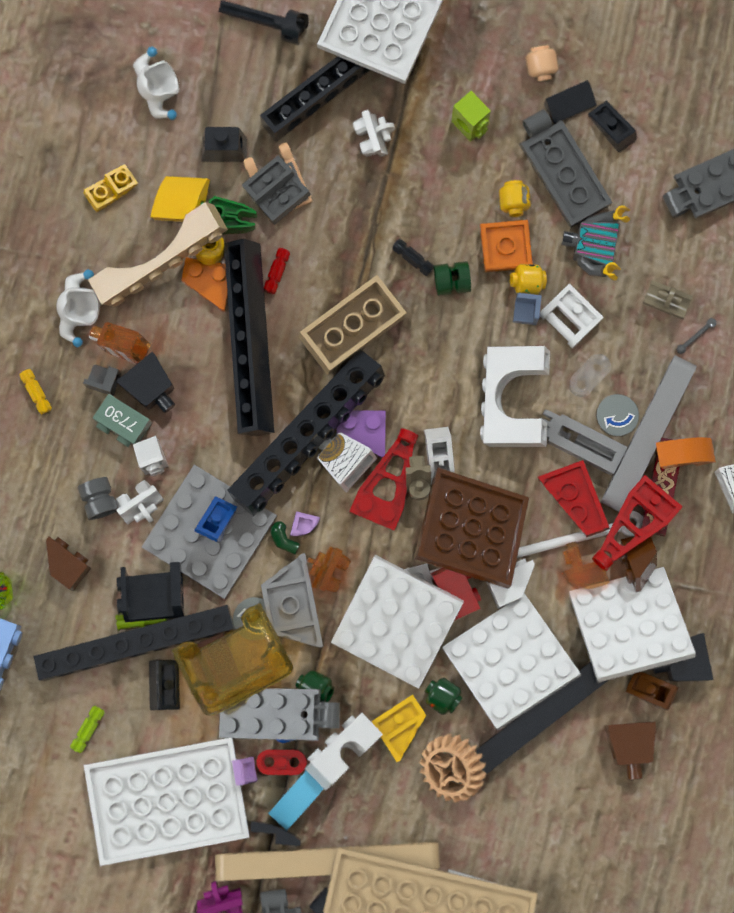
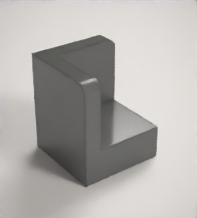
M93 365L89 378L84 379L83 384L86 388L114 396L118 385L117 380L121 377V372L119 369L110 366L107 369Z

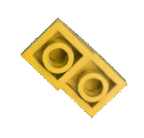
M124 164L105 174L103 180L84 189L83 194L94 210L98 212L124 196L137 186L138 182Z

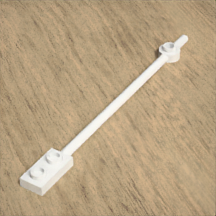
M632 511L630 519H634L636 527L641 528L643 516L636 511ZM625 526L618 530V532L621 531L624 535L635 536ZM610 529L590 537H586L581 531L519 547L517 558L608 535ZM426 563L404 570L433 584V578L430 573L438 569L429 571L428 564Z

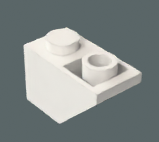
M156 436L133 444L139 467L145 475H159L164 472V468L168 467L159 439Z
M522 559L516 562L512 586L509 589L486 582L497 608H501L523 597L535 565L533 560L527 562L526 559Z

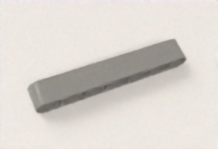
M674 355L602 497L601 503L618 512L620 511L628 493L641 480L657 448L656 443L660 442L695 372L696 365Z

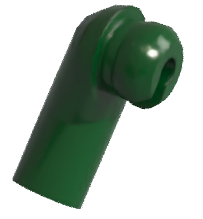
M281 521L275 522L270 529L275 546L296 555L300 543L287 538L285 523Z

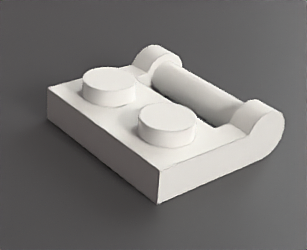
M570 284L540 312V317L543 320L546 319L569 341L567 344L572 349L604 318ZM556 307L580 330L576 335L552 312Z

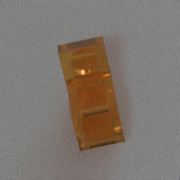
M576 541L564 546L565 551H562L563 559L566 565H570L571 569L564 570L562 574L571 586L576 589L588 590L609 584L606 571L602 570L594 562L583 565Z

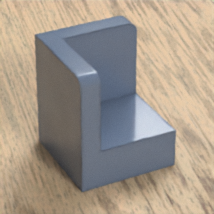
M517 293L513 323L537 325L542 295Z

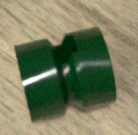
M468 261L455 262L452 267L448 264L434 265L437 296L449 295L453 290L457 293L471 292ZM452 276H457V280L452 281Z

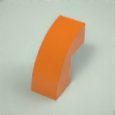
M685 438L656 443L659 464L663 469L689 464L699 466L716 463L711 438Z

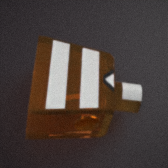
M105 322L103 328L93 326L89 334V338L97 341V345L105 352L134 364H138L147 356L151 346L139 332L109 322Z

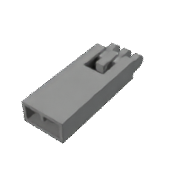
M544 410L543 415L551 419L550 422L543 419L547 422L548 444L579 460H584L585 463L611 476L614 475L627 446L563 414L559 416L549 410ZM564 427L578 433L574 443L569 441L571 433L563 431Z

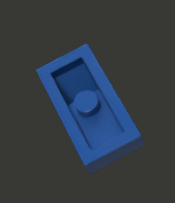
M215 496L194 532L215 542H221L225 529L236 513L237 506Z

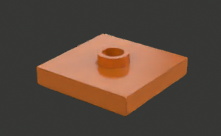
M528 220L480 224L484 272L515 270L519 264H533Z

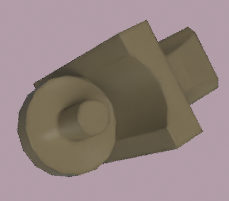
M652 280L643 304L683 320L693 296Z
M424 456L409 457L410 467L406 468L407 493H410L416 500L426 499L431 489V466H425Z

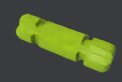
M97 706L91 708L88 713L90 716L86 717L76 734L78 737L74 738L70 745V748L78 753L84 751L87 745L85 744L86 741L90 740L98 726V720L101 721L105 714V711Z

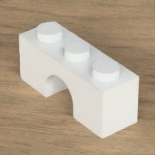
M363 713L356 719L352 715L342 725L344 730L339 735L334 732L325 741L328 746L323 751L318 748L308 758L311 763L305 769L325 790L349 768L341 759V748H349L360 757L383 735Z

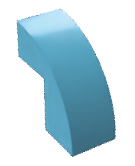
M306 770L268 814L284 829L288 830L324 788Z

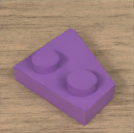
M353 410L349 419L337 427V434L343 433L369 447L374 454L383 458L385 455L386 411Z

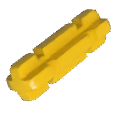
M31 369L22 371L19 376L22 382L26 384L25 387L33 402L36 403L35 406L39 413L45 414L49 412L52 407L49 401L45 400L46 396L38 381L35 380L36 377Z

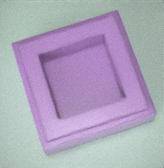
M253 757L232 761L236 786L258 782Z

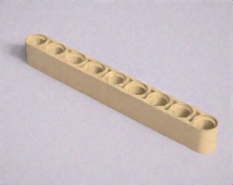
M439 842L340 847L431 869H440ZM338 847L215 854L216 881L332 875Z

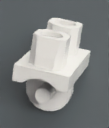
M369 110L363 111V117L353 122L355 131L359 136L366 133L369 134L370 139L360 143L362 153L365 156L375 154L380 156L387 155L388 152L384 141L391 140L390 133L395 130L394 124L386 123L384 117L378 118L377 121L375 114H370Z
M143 480L135 487L139 495L133 499H130L127 494H122L116 498L117 512L127 525L134 520L138 523L144 518L149 523L152 522L153 518L150 514L157 510L156 505L164 500L154 485L151 486Z

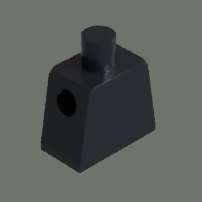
M205 127L202 137V162H244L247 159V137L239 127Z
M153 352L117 380L122 389L148 410L157 404L164 413H167L175 406L173 400L168 396L175 388Z
M704 633L690 637L695 650L694 658L652 668L653 673L667 672L670 682L714 680Z

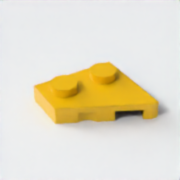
M412 694L371 721L383 734L381 738L396 762H399L426 714Z

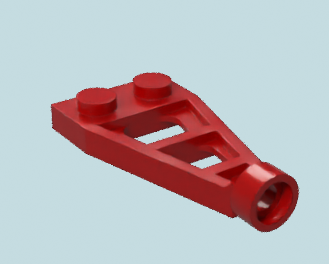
M404 428L400 429L397 440L359 488L349 511L350 513L395 531L404 510L407 492L406 468L410 467L409 457H412L414 445L419 437L418 434ZM401 440L410 443V445L404 446ZM393 456L404 460L400 476L386 472V467ZM383 478L390 479L396 484L395 497L392 501L383 500L373 494L374 487Z
M644 475L628 493L601 549L592 557L593 562L602 570L607 571L616 560L665 528L683 506ZM637 505L643 507L653 516V521L644 528H637L630 522V514ZM622 526H625L635 535L625 546L620 545L614 539ZM604 552L610 553L611 558Z

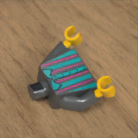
M621 205L615 211L604 212L587 218L584 222L580 223L578 233L564 231L561 245L575 248L573 260L577 261L578 266L588 275L608 276L613 281L618 279L612 272L614 270H621V268L613 260L620 228L618 220L624 223L630 221L628 216L622 217L624 212L630 211L626 206Z

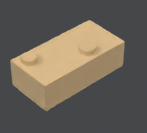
M376 275L300 331L299 339L326 374L330 375L350 360L360 349L363 350L402 321L407 312L379 276Z

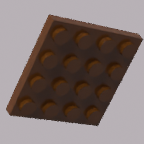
M437 467L433 476L415 559L509 589L512 586L529 497Z

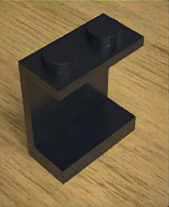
M170 562V572L128 576L126 567H120L121 577H117L116 583L118 592H121V599H117L118 614L123 615L125 623L184 616L183 573L180 562Z

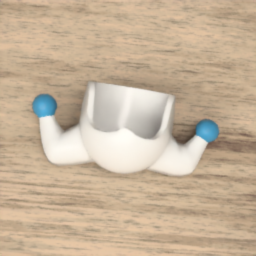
M149 47L147 53L133 63L134 70L138 76V92L147 100L149 110L154 118L174 120L177 117V112L173 109L166 111L162 106L165 100L179 92L176 74L166 61H160L149 66L150 58L157 55V49Z
M89 269L85 270L84 273L70 275L66 278L65 291L60 294L56 304L57 313L60 317V336L72 342L75 347H80L83 344V340L73 334L75 327L93 325L98 319L100 312V301L94 290L80 288L83 280H88L94 276L93 271Z

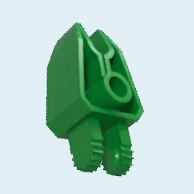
M217 196L209 200L210 204L215 205L228 229L222 235L243 234L256 229L255 223L240 220L241 218H257V212L245 204Z

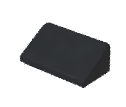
M586 80L547 97L544 105L555 125L560 120L564 121L596 107L597 103L591 85Z
M179 660L149 661V700L151 711L180 710Z

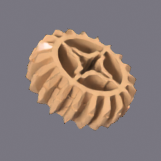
M447 734L444 737L439 736L434 741H431L426 749L423 750V758L419 762L424 766L420 773L426 775L423 782H429L431 785L429 791L435 789L437 797L444 795L445 802L453 799L456 803L461 799L464 801L474 796L479 788L482 787L484 783L482 779L487 774L482 770L485 768L486 763L479 760L483 754L475 752L477 745L471 747L469 746V739L462 741L460 735L453 737L451 734ZM443 752L452 753V754H454V756H452V755H450V754H448V753H447V754H444Z

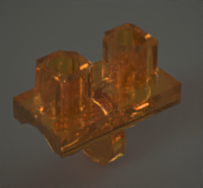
M329 546L326 554L319 551L316 559L308 558L307 563L313 565L309 574L315 576L312 583L313 588L321 591H338L341 580L332 577L334 569L337 568L345 572L351 562L348 557L342 554V550Z

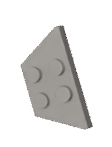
M303 553L261 585L270 634L321 648L323 647L306 554Z

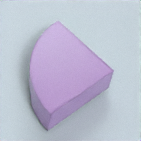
M296 511L290 536L299 537L310 533L318 525L320 517Z

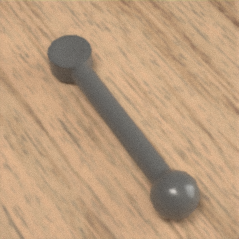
M714 318L708 319L702 329L683 345L677 346V352L679 354L685 353L686 348L709 328L711 329L716 326V320Z

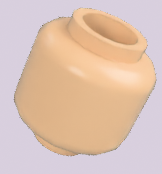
M549 45L531 48V52L526 55L528 74L531 77H537L538 82L552 79L551 75L558 72L556 51L550 49Z

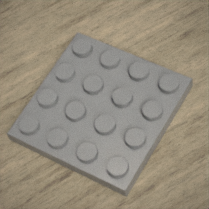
M193 465L142 545V548L169 565L170 562H180L183 574L226 599L274 523L277 515L264 508L252 516L232 499L227 491L230 487L229 485L198 466ZM215 496L237 506L236 513L225 529L221 542H215L194 532Z

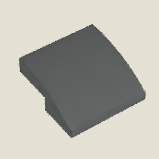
M279 155L242 184L244 190L274 225L311 196L310 191L294 175L293 170Z

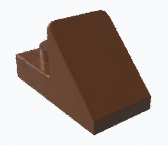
M640 671L634 673L625 692L652 704L658 709L668 711L679 688Z

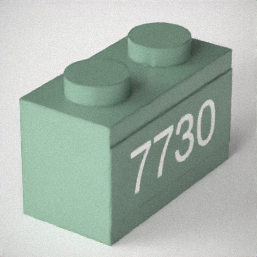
M110 394L107 395L93 417L95 422L98 423L96 427L106 434H109L110 431L118 436L116 440L126 447H129L130 444L133 445L141 442L152 425L150 419Z

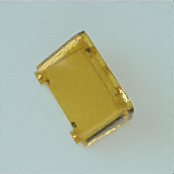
M261 603L245 610L241 617L242 627L199 649L195 642H183L171 650L193 697L205 715L219 714L286 678L293 671V664Z

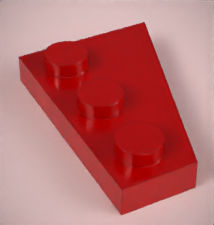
M584 460L537 477L586 537L610 529Z

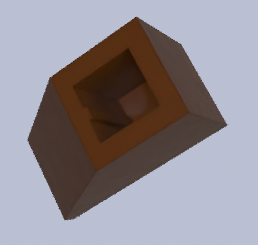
M635 536L621 539V545L625 546ZM651 537L619 558L620 563L626 565L625 575L629 584L633 583L636 592L642 590L657 566V550Z
M48 537L46 539L50 575L66 588L74 591L91 569L86 564L89 560L78 551L75 555L68 551L67 548L70 545L61 538L57 537L54 540Z

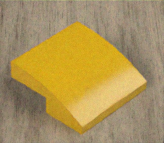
M165 176L156 194L150 217L154 220L183 222L186 214L200 206L201 202H206L210 180L208 178Z

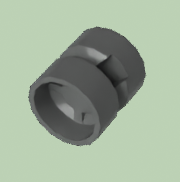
M108 477L96 478L77 487L82 501L87 502L84 509L88 520L103 518L117 512L118 506L115 497L109 495L111 486Z

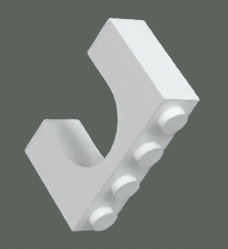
M545 346L487 347V354L484 355L483 359L486 378L483 379L482 383L483 392H485V402H482L481 406L482 416H484V426H481L480 430L481 440L489 447H546L547 422L543 419H514L508 417L502 409L501 395L508 382L518 376L549 375L550 350Z

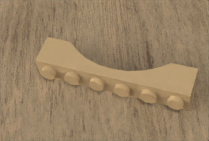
M204 202L185 215L175 239L156 258L131 268L106 267L88 279L101 305L118 306L125 301L124 298L129 294H136L143 290L144 284L160 279L164 275L163 272L167 269L176 268L183 263V259L187 256H194L203 250L202 246L221 239L222 233L228 229L215 205Z

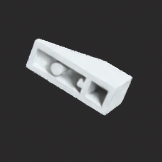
M448 427L424 430L427 462L431 466V485L437 467L455 473L452 440Z

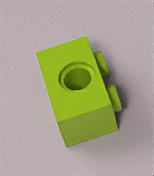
M471 90L453 106L451 122L471 142L475 137L477 139L481 138L488 131L487 127L490 122L491 110Z

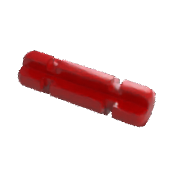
M278 248L276 252V259L273 260L267 276L268 280L264 284V291L267 293L275 294L278 289L277 283L281 281L286 267L285 262H288L290 251L287 249Z

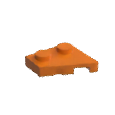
M186 257L181 279L182 283L225 312L228 300L226 265L224 263L205 265L197 259Z

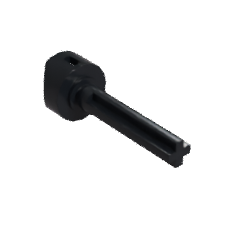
M221 0L218 9L219 13L281 30V40L295 45H299L300 34L309 26L308 14L291 9L283 17Z

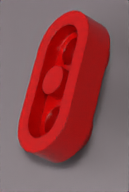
M268 749L262 751L257 757V767L266 775H298L307 766L306 756L299 750ZM272 757L274 759L272 767L266 766V758ZM291 758H298L299 765L297 767L290 765Z

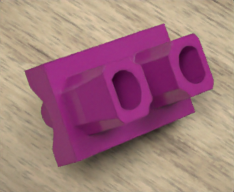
M216 881L211 882L212 890L203 893L204 899L197 901V913H218L227 910L228 913H242L243 897L241 889L237 888L229 891L228 885L219 888Z

